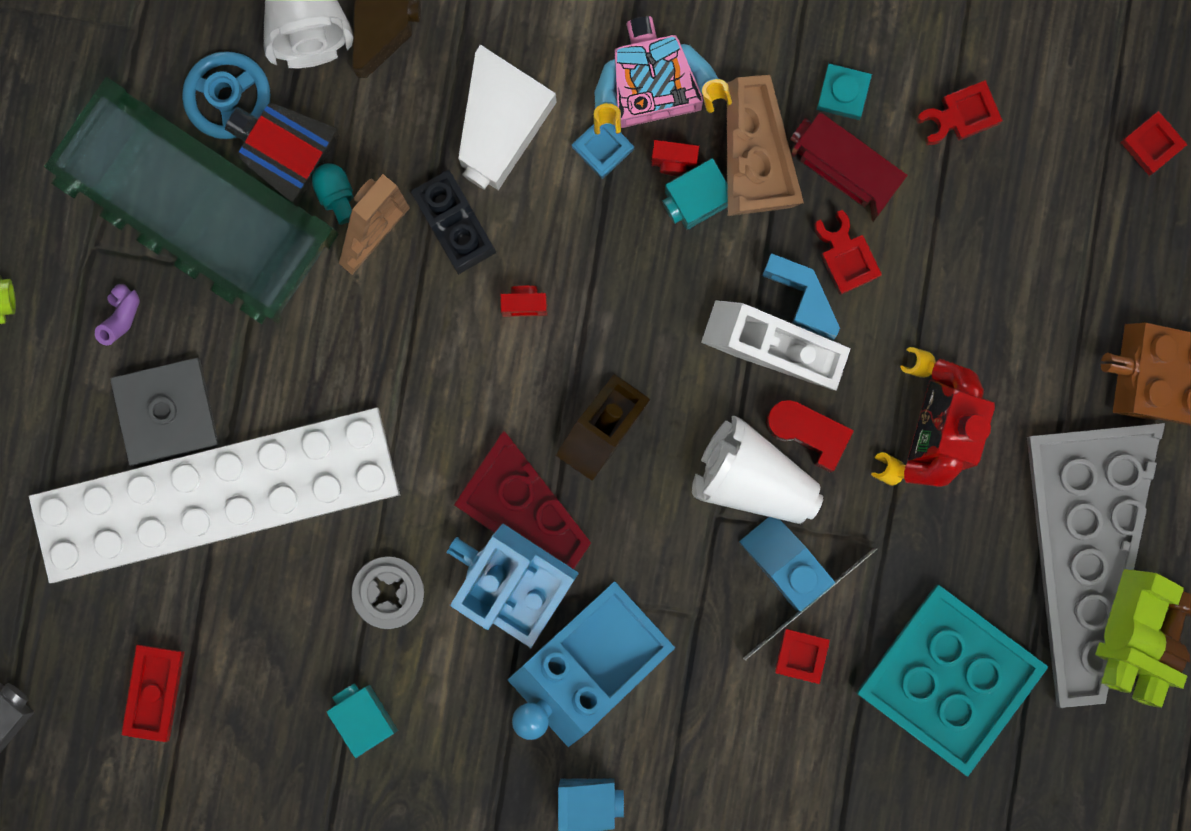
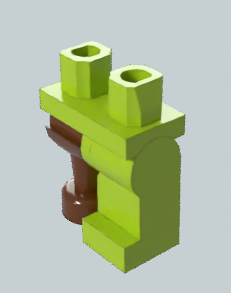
M1123 570L1105 628V643L1099 642L1095 653L1096 656L1107 661L1101 684L1120 692L1131 693L1136 676H1138L1132 699L1144 705L1159 708L1163 706L1169 686L1184 688L1187 675L1182 672L1186 663H1190V654L1186 646L1180 642L1185 617H1191L1190 593L1184 592L1182 586L1157 573Z

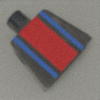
M269 103L259 119L237 107L225 126L226 131L244 141L237 155L239 160L296 208L312 183L314 171L323 165L340 137L338 130L331 125L273 103Z

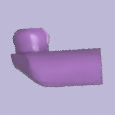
M125 284L116 285L112 289L111 294L107 296L108 302L117 309L95 329V337L103 345H111L131 328L140 300L135 290L130 291Z

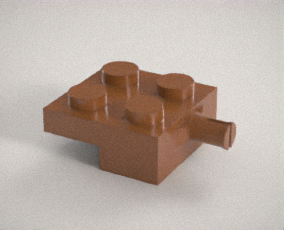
M1150 323L1125 324L1121 355L1105 353L1101 361L1111 363L1101 364L1103 372L1118 374L1113 413L1191 426V332Z

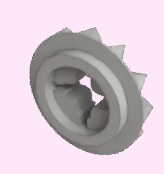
M381 557L370 561L361 568L353 582L352 600L356 611L363 620L378 628L393 629L407 624L414 619L423 605L424 584L416 568L400 558ZM376 577L388 585L403 579L404 582L396 592L399 598L398 602L402 605L401 608L390 601H386L383 604L379 603L376 607L373 605L381 594V590L378 587L379 583L375 580Z

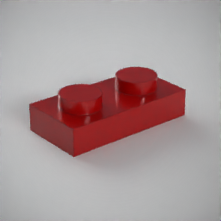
M147 645L136 646L121 735L160 742L170 741L184 651Z

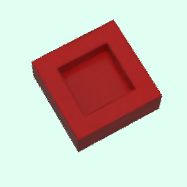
M1159 111L1121 141V144L1149 176L1188 145Z
M654 140L651 166L660 167V173L682 176L686 174L687 170L691 171L696 168L699 146Z
M512 286L511 294H501V313L503 317L548 316L546 293H538L537 286Z
M784 629L774 673L820 684L830 640Z

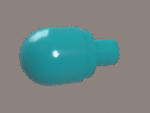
M332 163L323 164L312 175V187L325 210L334 211L340 225L349 223L352 212L349 202L354 198L351 184L341 167Z

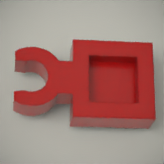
M986 80L944 96L942 99L945 107L944 111L934 108L926 109L916 118L918 124L932 120L938 125V132L925 139L926 145L940 143L948 131L953 129L958 141L1000 125L1002 122Z
M840 210L835 214L840 223L839 231H827L822 220L816 221L814 227L819 239L829 243L832 248L822 253L821 257L839 295H843L881 277L882 273L863 234L852 240L850 239L848 234L850 229L849 217L843 210Z

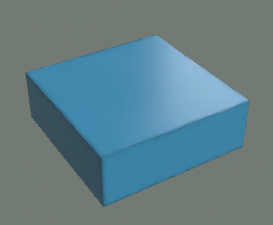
M608 123L600 126V134L598 135L594 132L593 124L572 144V148L601 179L634 150V146L621 132L616 134V127Z

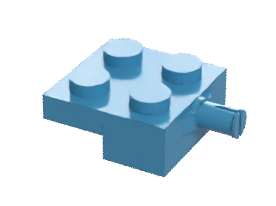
M504 524L498 528L488 544L480 551L475 550L456 537L446 552L469 567L466 580L450 606L486 630H489L492 624H495L530 648H532L579 574Z

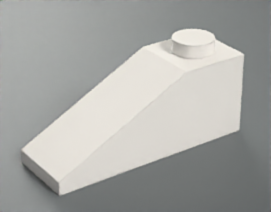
M718 300L714 303L701 341L703 344L735 357L831 390H837L851 349L744 303Z

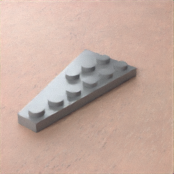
M1165 423L1027 437L1056 706L1059 708L1106 703L1109 687L1101 684L1107 661L1096 656L1095 653L1099 642L1105 643V628L1123 570H1134L1147 511L1145 508L1150 482L1154 478L1157 464L1155 459Z

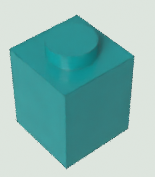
M713 158L665 185L667 198L662 200L664 208L673 223L676 224L682 221L686 230L728 207V184Z
M354 683L332 697L336 706L328 710L327 714L355 758L398 731L370 685L359 690Z

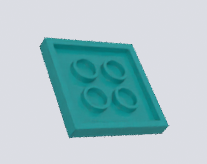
M935 585L856 694L968 777L1048 669V666L943 587Z

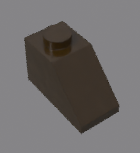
M355 0L353 70L358 78H367L412 36V22H420L421 0Z
M614 374L578 419L556 456L593 481L651 399Z

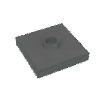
M199 358L110 378L130 466L219 446Z

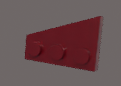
M503 431L454 506L494 533L502 524L506 525L561 562L575 569L591 545L590 540L507 433Z

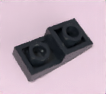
M450 170L443 172L411 191L458 275L497 253Z

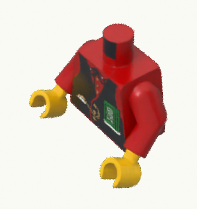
M909 347L906 351L916 354L917 363L913 368L901 365V370L907 374L923 378L932 375L933 380L929 381L907 464L904 465L900 460L887 453H878L875 459L888 464L884 472L880 474L871 473V475L891 486L900 483L903 478L906 483L938 487L946 486L962 470L975 467L980 462L986 438H988L991 432L990 424L995 403L983 398L984 390L979 377L971 369L943 359H939L936 362L932 353Z

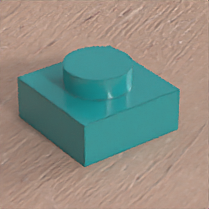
M828 64L817 110L860 120L872 74Z

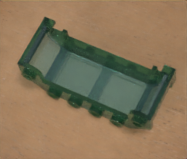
M105 77L44 166V168L56 175L51 184L74 199L81 192L104 208L99 216L121 231L126 224L139 231L140 235L136 241L157 255L164 248L178 257L173 265L196 280L198 275L202 273L214 282L210 288L212 292L230 304H233L236 298H239L243 301L239 309L260 324H263L267 317L277 324L283 318L280 314L323 250L325 248L329 249L339 235L333 227L315 215L311 216L299 206H295L154 112L149 106L126 93L123 87L108 77Z

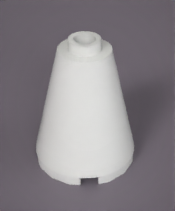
M265 0L263 46L265 56L271 63L277 65V58L287 60L288 68L314 67L338 58L336 50L346 44L347 50L352 46L354 39L352 28L338 0Z
M731 416L732 423L725 421L711 439L702 456L701 461L706 463L704 477L695 474L692 486L693 496L704 502L801 524L806 518L813 519L823 502V496L819 494L820 484L744 420Z

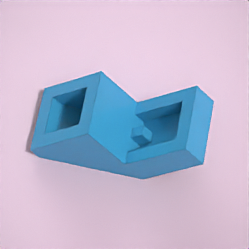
M771 254L762 276L803 291L791 324L833 341L837 337L840 327L815 271Z

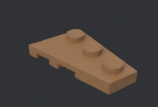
M771 76L738 77L728 82L732 100L731 105L728 106L727 104L728 216L793 208L804 203Z
M384 174L376 182L373 179H369L354 197L357 204L351 212L339 264L352 275L410 209L398 186Z

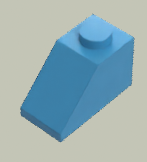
M768 517L739 541L791 606L798 612L805 609L835 584V581L806 546L780 519Z
M560 779L558 787V831L615 829V817H624V790H615V779Z

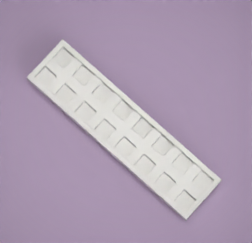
M378 408L31 495L29 500L49 583H57L399 496L400 492L380 411Z

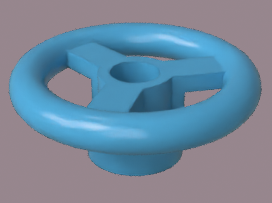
M218 52L201 59L189 71L182 91L183 106L192 124L204 134L219 139L238 138L251 132L260 116L265 117L267 112L264 109L266 106L269 107L271 96L269 82L262 68L251 58L236 52ZM220 65H234L245 70L237 78L230 73L222 71L213 73L207 80L202 78L206 72ZM255 83L257 88L256 105L249 115L251 119L246 124L242 134L228 127L226 123L235 110L241 93ZM222 88H231L232 93L228 99H218L219 91ZM196 91L203 93L207 101L221 111L223 126L210 122L201 114L196 103Z

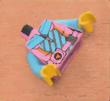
M646 16L630 20L626 24L631 45L615 49V59L610 60L604 65L594 92V132L597 135L600 134V126L608 123L616 127V134L621 132V128L701 111L703 99L706 110L712 113L714 112L712 101L715 99H725L728 106L732 104L728 84L717 77L711 65L690 45L680 44L676 35L657 39L652 17Z

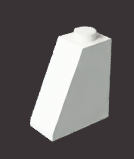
M482 45L475 52L458 159L461 166L466 169L462 174L466 179L484 190L488 184L499 190L557 101L556 93Z

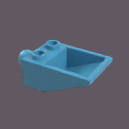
M614 581L508 679L509 683L528 702L518 707L513 714L512 726L514 731L523 739L535 740L541 737L549 726L567 747L571 746L589 732L675 647Z

